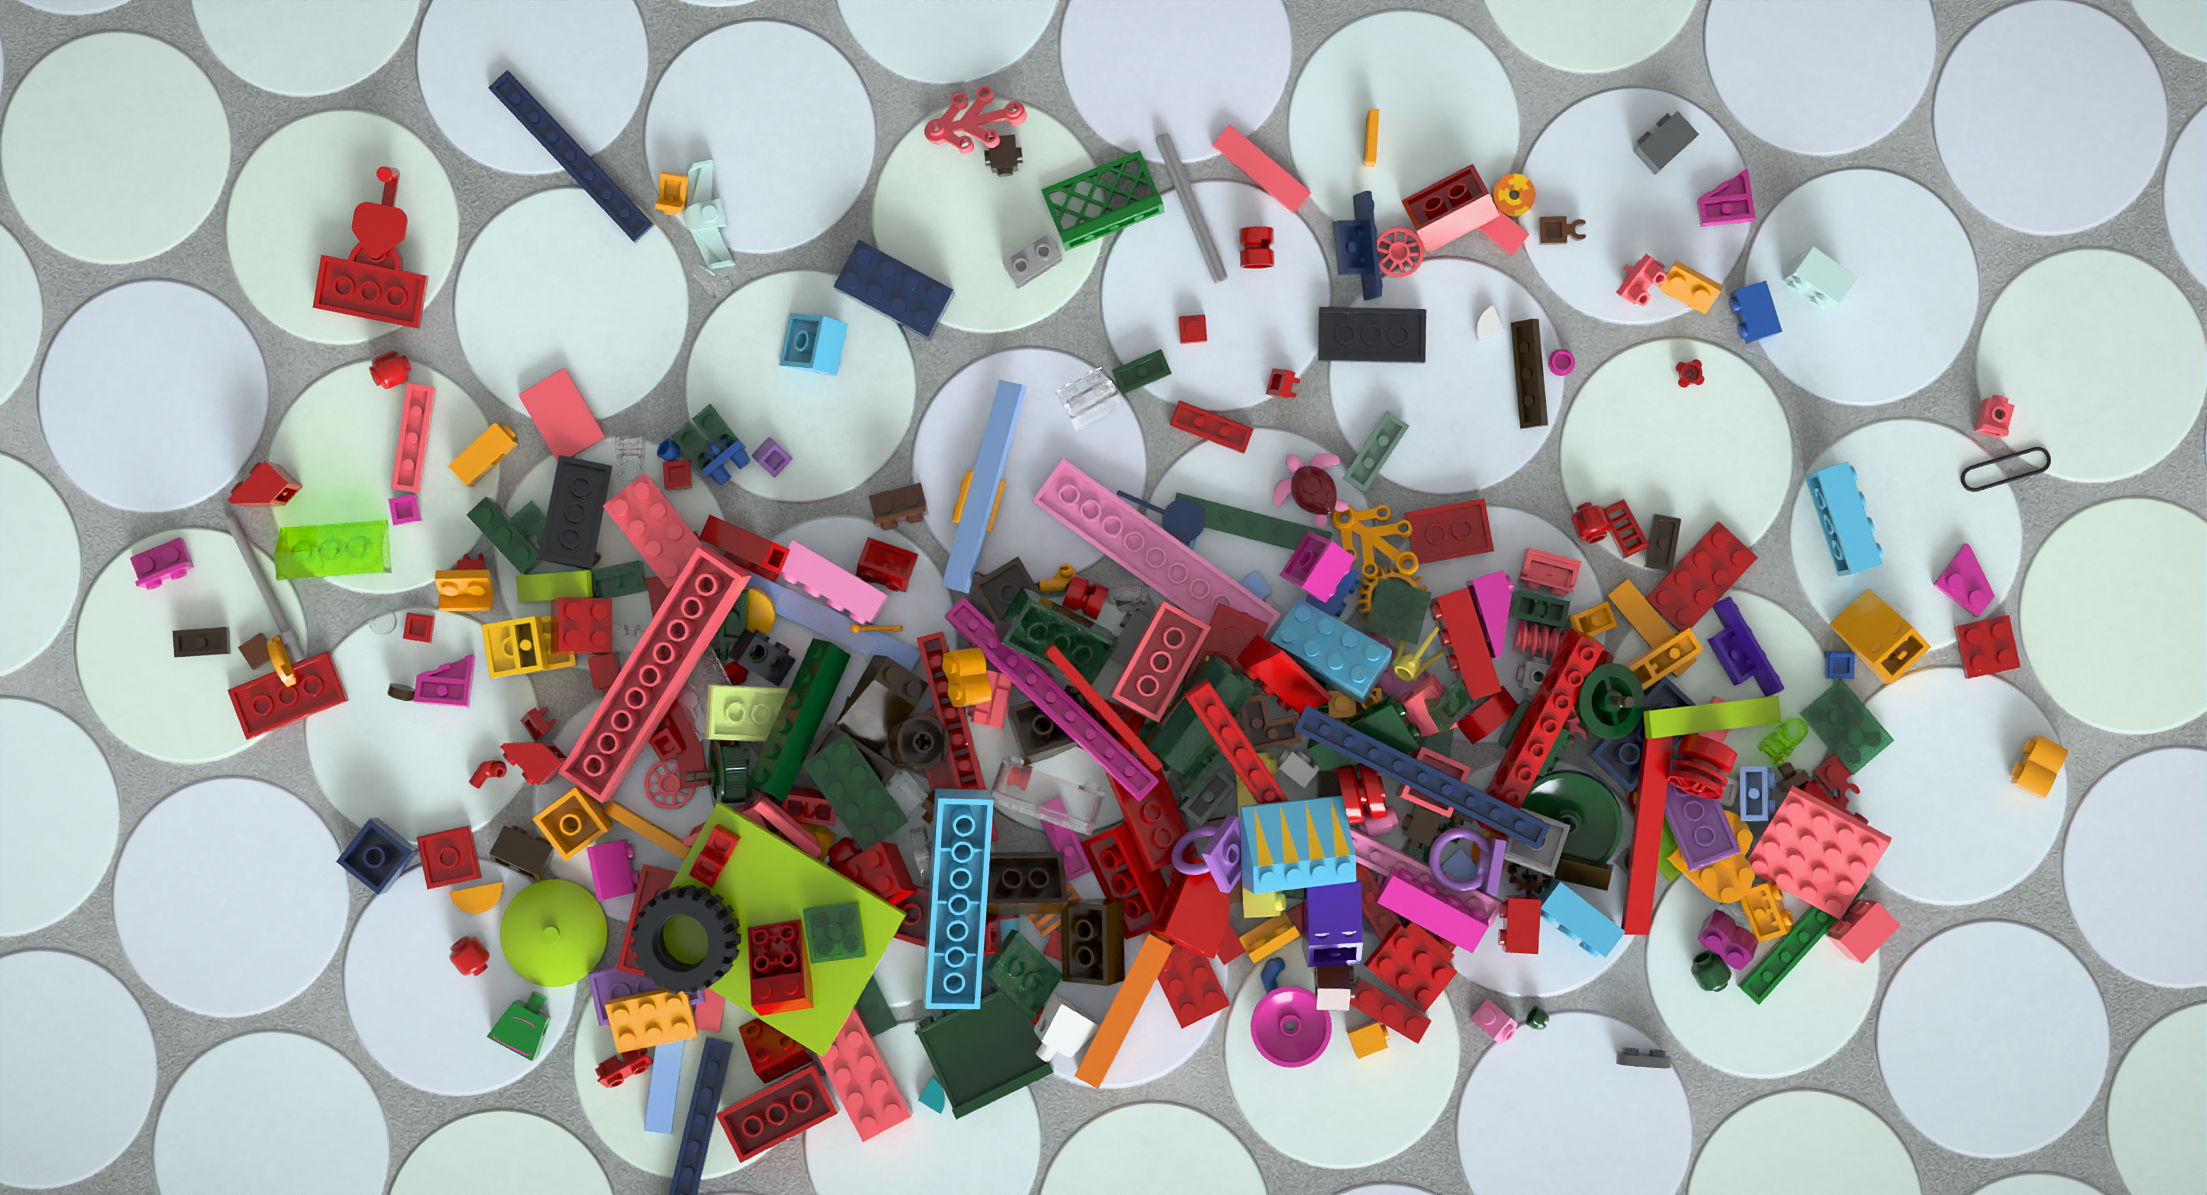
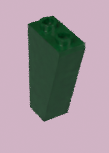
M1393 694L1341 721L1404 753L1416 751L1420 748L1421 731L1415 722L1411 724L1407 718L1408 712L1402 701L1397 702ZM1310 738L1308 741L1307 750L1321 771L1360 763Z

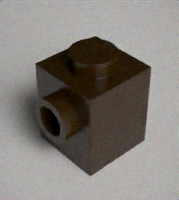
M1015 134L999 136L1000 142L996 147L984 150L985 165L991 166L992 173H997L999 177L1012 176L1013 171H1018V163H1023L1022 147H1016Z
M1415 805L1411 815L1407 813L1401 825V829H1404L1402 835L1408 837L1406 843L1422 849L1423 844L1430 847L1431 843L1441 834L1442 828L1439 827L1442 816Z

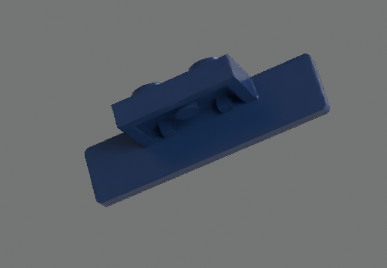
M1364 191L1353 196L1355 220L1333 222L1338 275H1361L1364 301H1370L1382 297L1383 283L1380 278V255L1376 240L1375 205L1372 199V192Z

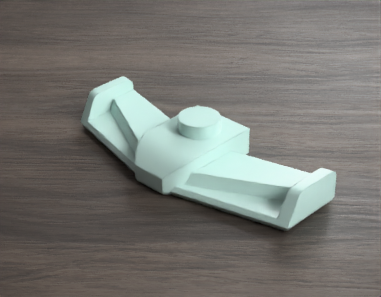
M713 160L692 163L688 166V191L686 210L684 212L686 228L690 230L709 271L735 265L718 230L720 227L727 226L721 198L712 200Z

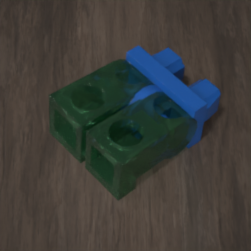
M709 404L692 418L694 423L709 439L708 441L691 422H687L671 438L706 477H711L722 486L732 477L724 468L725 464L732 460L741 470L751 462V459L744 450L746 446L721 417L716 408Z

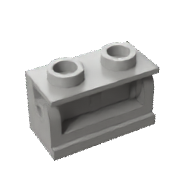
M1046 234L1003 262V267L1017 289H1020L1063 260L1052 239Z

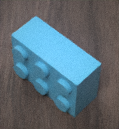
M1552 878L1549 888H1544L1538 896L1541 899L1540 916L1551 924L1555 921L1560 924L1557 929L1569 939L1571 938L1575 941L1578 938L1581 941L1579 946L1596 958L1599 954L1606 958L1625 931L1562 882Z

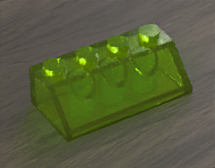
M388 520L280 528L274 552L276 580L296 581L392 573Z

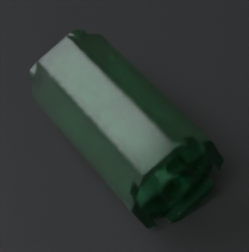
M1215 653L1212 657L1207 655L1144 742L1145 746L1152 752L1154 750L1157 751L1163 761L1190 778L1216 742L1184 694L1207 679L1230 714L1235 718L1254 692L1252 686L1255 683L1236 668L1231 672L1233 667Z

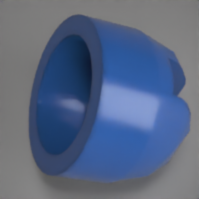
M670 438L663 440L657 449V456L664 461H676L681 453L678 444Z

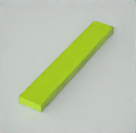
M1778 696L1643 711L1646 739L1781 723Z

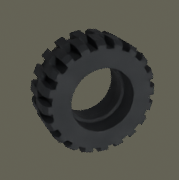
M695 885L676 886L655 896V898L643 906V910L637 914L634 920L637 923L636 926L631 928L630 937L634 938V942L630 944L631 953H637L638 958L634 960L637 968L642 966L646 971L642 976L647 981L652 978L656 981L654 986L660 990L667 987L669 988V993L678 994L683 991L686 995L709 988L729 972L733 966V961L737 959L740 951L737 949V945L741 943V934H737L736 930L740 927L738 918L733 920L730 913L734 910L730 904L726 907L722 903L724 898L718 893L714 896L711 895L710 889L705 887L696 889ZM680 914L688 915L696 919L704 927L708 936L709 947L707 955L700 962L695 964L680 962L667 950L663 937L664 927L673 916Z

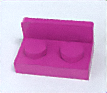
M180 537L130 557L138 578L135 581L136 586L146 587L147 590L162 586V581L170 577L172 580L182 578L188 575L187 570L194 568L185 542Z

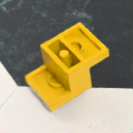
M551 615L543 617L531 616L481 625L490 679L578 666L575 654H551Z

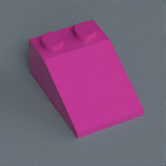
M1504 570L1466 581L1491 658H1497L1502 655L1511 602L1510 591L1513 590L1509 574H1504Z

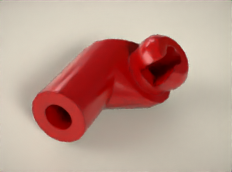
M500 760L484 761L479 765L468 782L480 789L487 778L504 777L507 773L506 764Z

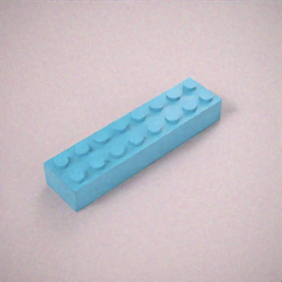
M935 789L922 993L926 1009H980L993 815V797L990 790Z

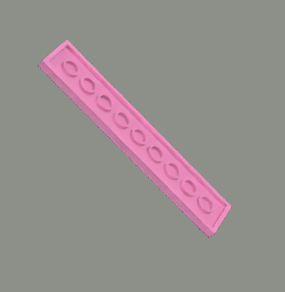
M1064 458L1061 459L1032 500L1034 504L1165 598L1208 626L1218 603L1267 622L1268 626L1263 639L1281 615L1270 605Z

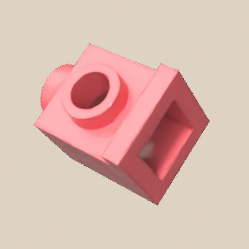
M1993 395L1992 399L1982 400L1974 431L1998 438L2008 436V429L2015 405L2008 403L2009 398L1999 395ZM1996 410L2001 411L2000 419L1995 417Z

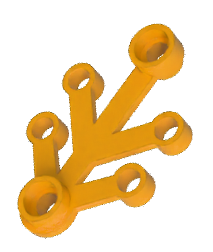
M1348 505V510L1338 512L1334 510L1331 520L1334 527L1341 531L1343 549L1347 552H1354L1355 559L1352 564L1358 559V553L1353 547L1352 531L1361 537L1364 561L1362 573L1365 578L1371 580L1379 574L1378 566L1374 560L1373 546L1395 561L1398 570L1402 574L1412 575L1418 570L1419 562L1414 553L1409 551L1401 553L1381 538L1398 535L1401 538L1409 537L1412 534V526L1409 521L1400 520L1396 524L1367 528L1360 522L1377 519L1381 523L1388 522L1391 518L1389 507L1379 505L1374 509L1356 511ZM1381 510L1388 512L1385 517H1379L1378 513ZM1343 516L1350 517L1347 523L1341 522ZM1407 525L1409 527L1408 531L1404 533L1399 531L1401 526ZM1407 561L1413 563V566L1409 569L1403 567ZM1374 567L1375 571L1373 574H1367L1366 569Z

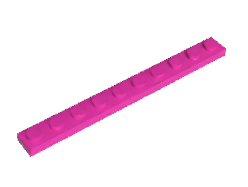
M963 597L945 614V619L975 648H981L984 656L1138 801L1158 783L1159 780L968 600Z

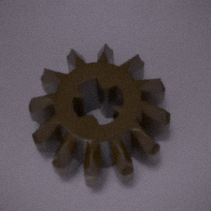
M1511 862L1512 865L1508 866L1507 872L1511 874L1509 882L1511 884L1517 883V892L1525 888L1527 896L1531 894L1532 889L1539 895L1542 892V887L1549 888L1551 883L1549 879L1553 878L1533 870L1534 875H1529L1527 869L1530 868Z

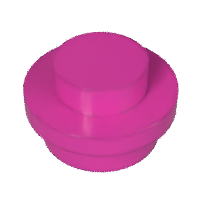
M1565 349L1555 350L1548 358V367L1557 376L1569 374L1575 366L1574 356Z

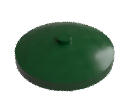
M1575 770L1554 771L1534 780L1521 808L1571 825L1561 853L1606 863L1613 856L1620 843L1623 828L1621 808L1612 791L1599 779Z

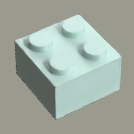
M1813 246L1798 257L1783 281L1788 284L1787 288L1797 295L1803 294L1809 298V303L1814 308L1827 311L1840 304L1858 277Z

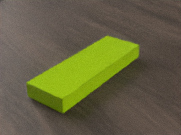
M591 570L516 576L518 602L545 601L558 597H593Z

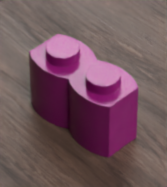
M1716 909L1704 920L1698 936V940L1705 948L1720 954L1724 962L1737 970H1742L1753 959L1758 945V940L1753 933L1741 926H1737L1729 915Z

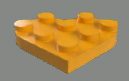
M1723 810L1741 850L1739 854L1689 872L1678 846L1667 859L1705 896L1714 902L1727 904L1740 900L1748 893L1755 874L1745 858L1753 841V834L1746 822L1740 820V816Z

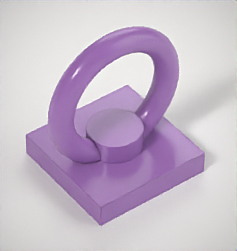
M1228 815L1221 826L1205 825L1183 835L1177 841L1172 851L1171 859L1174 867L1188 875H1199L1210 871L1220 892L1230 893L1242 875L1241 835L1238 817ZM1213 836L1201 853L1205 862L1189 864L1183 861L1182 855L1188 845L1199 838Z
M1455 827L1446 830L1436 838L1430 849L1429 867L1432 875L1440 885L1451 891L1468 892L1481 886L1480 890L1485 893L1497 895L1507 841L1501 838L1490 837L1488 842L1481 833L1467 827ZM1456 838L1470 839L1481 849L1477 862L1476 876L1467 881H1456L1449 878L1440 866V853L1443 847L1449 841Z

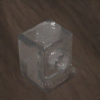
M612 624V651L633 652L645 631L640 630L641 625L624 624V630H621V624Z

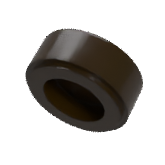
M396 683L389 684L387 694L390 697L403 701L414 700V688Z

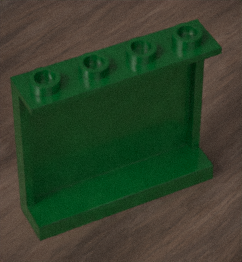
M1004 980L990 987L992 992L984 996L981 994L980 1009L942 1010L943 1016L933 1019V1016H929L919 1021V1027L914 1031L916 1035L918 1034L950 1101L956 1120L1054 1073L1051 1061L1046 1062L1035 1053L1042 1042L1034 1032V1025L1013 982L1006 984Z

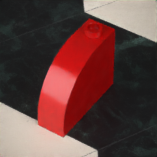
M1182 855L1183 861L1189 864L1204 862L1197 857ZM1176 869L1151 930L1199 956L1215 959L1216 954L1221 949L1222 939L1229 921L1230 905L1228 893L1220 892L1210 871L1199 875H1188Z

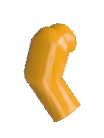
M1064 563L1059 567V571L1054 578L1039 579L1040 592L1064 591L1075 575L1073 566Z

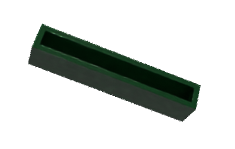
M816 638L812 639L747 781V786L763 793L769 798L783 802L786 801L849 662L850 654L832 642Z

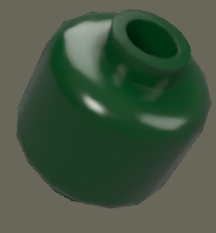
M1704 951L1693 959L1691 973L1702 990L1719 992L1727 987L1732 973L1720 954Z

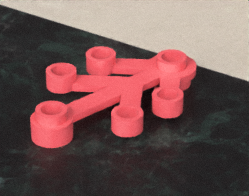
M981 86L976 92L978 98L960 120L953 121L960 110L966 109L969 104L963 92H957L952 95V105L941 118L933 119L925 126L924 134L927 140L939 145L947 142L958 148L960 153L969 154L974 149L972 139L967 135L959 137L954 132L964 131L983 141L988 148H994L1000 142L997 131L994 129L984 130L979 126L1007 120L1010 125L1017 126L1026 120L1027 112L1022 103L1011 101L1005 106V109L978 115L994 99L992 89L989 86ZM969 143L967 146L962 147L963 144Z

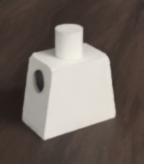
M1053 993L1034 1027L1035 1034L1043 1042L1035 1053L1046 1062L1051 1060L1056 1051L1066 1057H1072L1098 1031L1100 1026L1092 1015Z

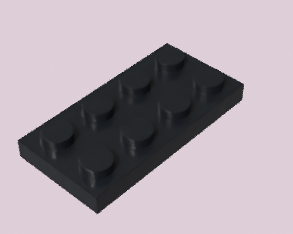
M1319 307L1318 361L1425 363L1426 309Z
M559 455L538 560L592 570L603 517V505L606 501L612 471L611 465Z

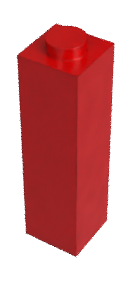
M710 514L699 537L702 541L777 574H780L791 550Z

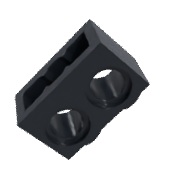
M745 628L728 656L779 687L796 659L788 654L791 649L778 641L775 645L768 642L770 637L758 629L753 633ZM757 645L755 651L750 653L751 648ZM775 657H777L776 662L773 665H770L771 661Z

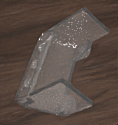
M1009 755L1008 759H1002L991 789L994 804L1089 836L1092 835L1105 796V791L1101 790L1102 786L1086 781L1085 786L1034 770L1023 765L1025 760Z

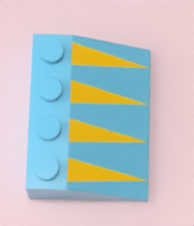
M1342 795L1239 806L1242 887L1253 894L1356 881L1355 850Z

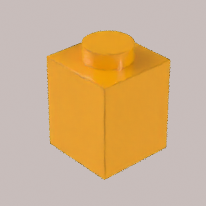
M1376 1019L1347 1030L1348 1037L1358 1059L1389 1048L1386 1040L1390 1039L1387 1028L1384 1024L1380 1025Z

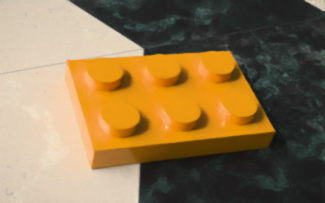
M663 988L662 990L659 989L606 1000L605 1008L617 1052L622 1053L697 1037L698 1030L688 994L685 995L683 991L678 994H672L668 992L669 988Z

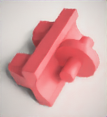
M1645 254L1641 260H1638L1634 267L1625 264L1623 269L1628 274L1623 279V283L1616 293L1633 304L1637 303L1645 306L1650 300V294L1646 290L1652 283L1659 286L1667 278L1663 270L1665 265L1648 254Z

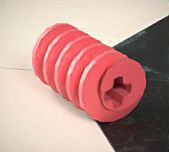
M1522 620L1515 632L1513 651L1517 646H1520V653L1524 655L1527 648H1530L1531 657H1534L1539 650L1541 651L1542 659H1545L1548 653H1551L1553 661L1569 631L1564 629L1559 635L1557 627H1553L1549 632L1547 625H1542L1538 631L1537 623H1531L1528 628L1527 622Z

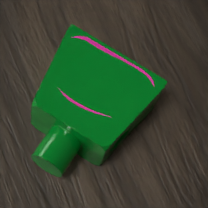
M533 991L527 1003L521 1000L514 1001L489 1032L487 1038L530 1061L535 1060L540 1053L551 1020L549 1015L541 1011L547 997Z

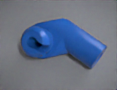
M1280 957L1269 959L1261 971L1260 977L1266 993L1278 988L1276 978L1280 971L1285 969V962Z

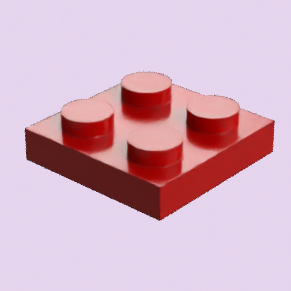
M2009 615L1954 626L1965 679L2021 667Z

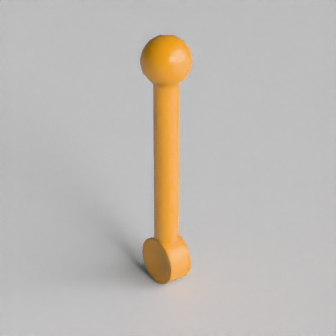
M852 623L850 630L853 633H858L859 631H903V626L859 625L858 623Z

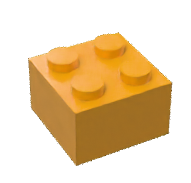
M578 786L573 787L533 818L565 862L606 833L614 825L596 799Z

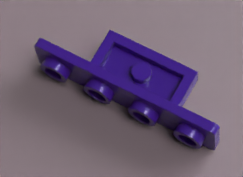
M1729 596L1716 602L1712 607L1722 622L1724 629L1707 639L1733 685H1739L1753 676L1766 697L1784 690L1780 677L1774 671L1765 652L1761 649L1751 628L1745 622L1732 598Z

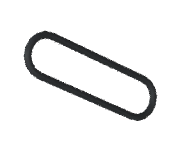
M2033 447L1965 468L1961 474V483L1966 490L1978 492L2046 471L2051 464V456L2046 449ZM2033 451H2041L2047 457L2046 465L2039 470L1977 488H1971L1965 482L1966 473L1972 469Z

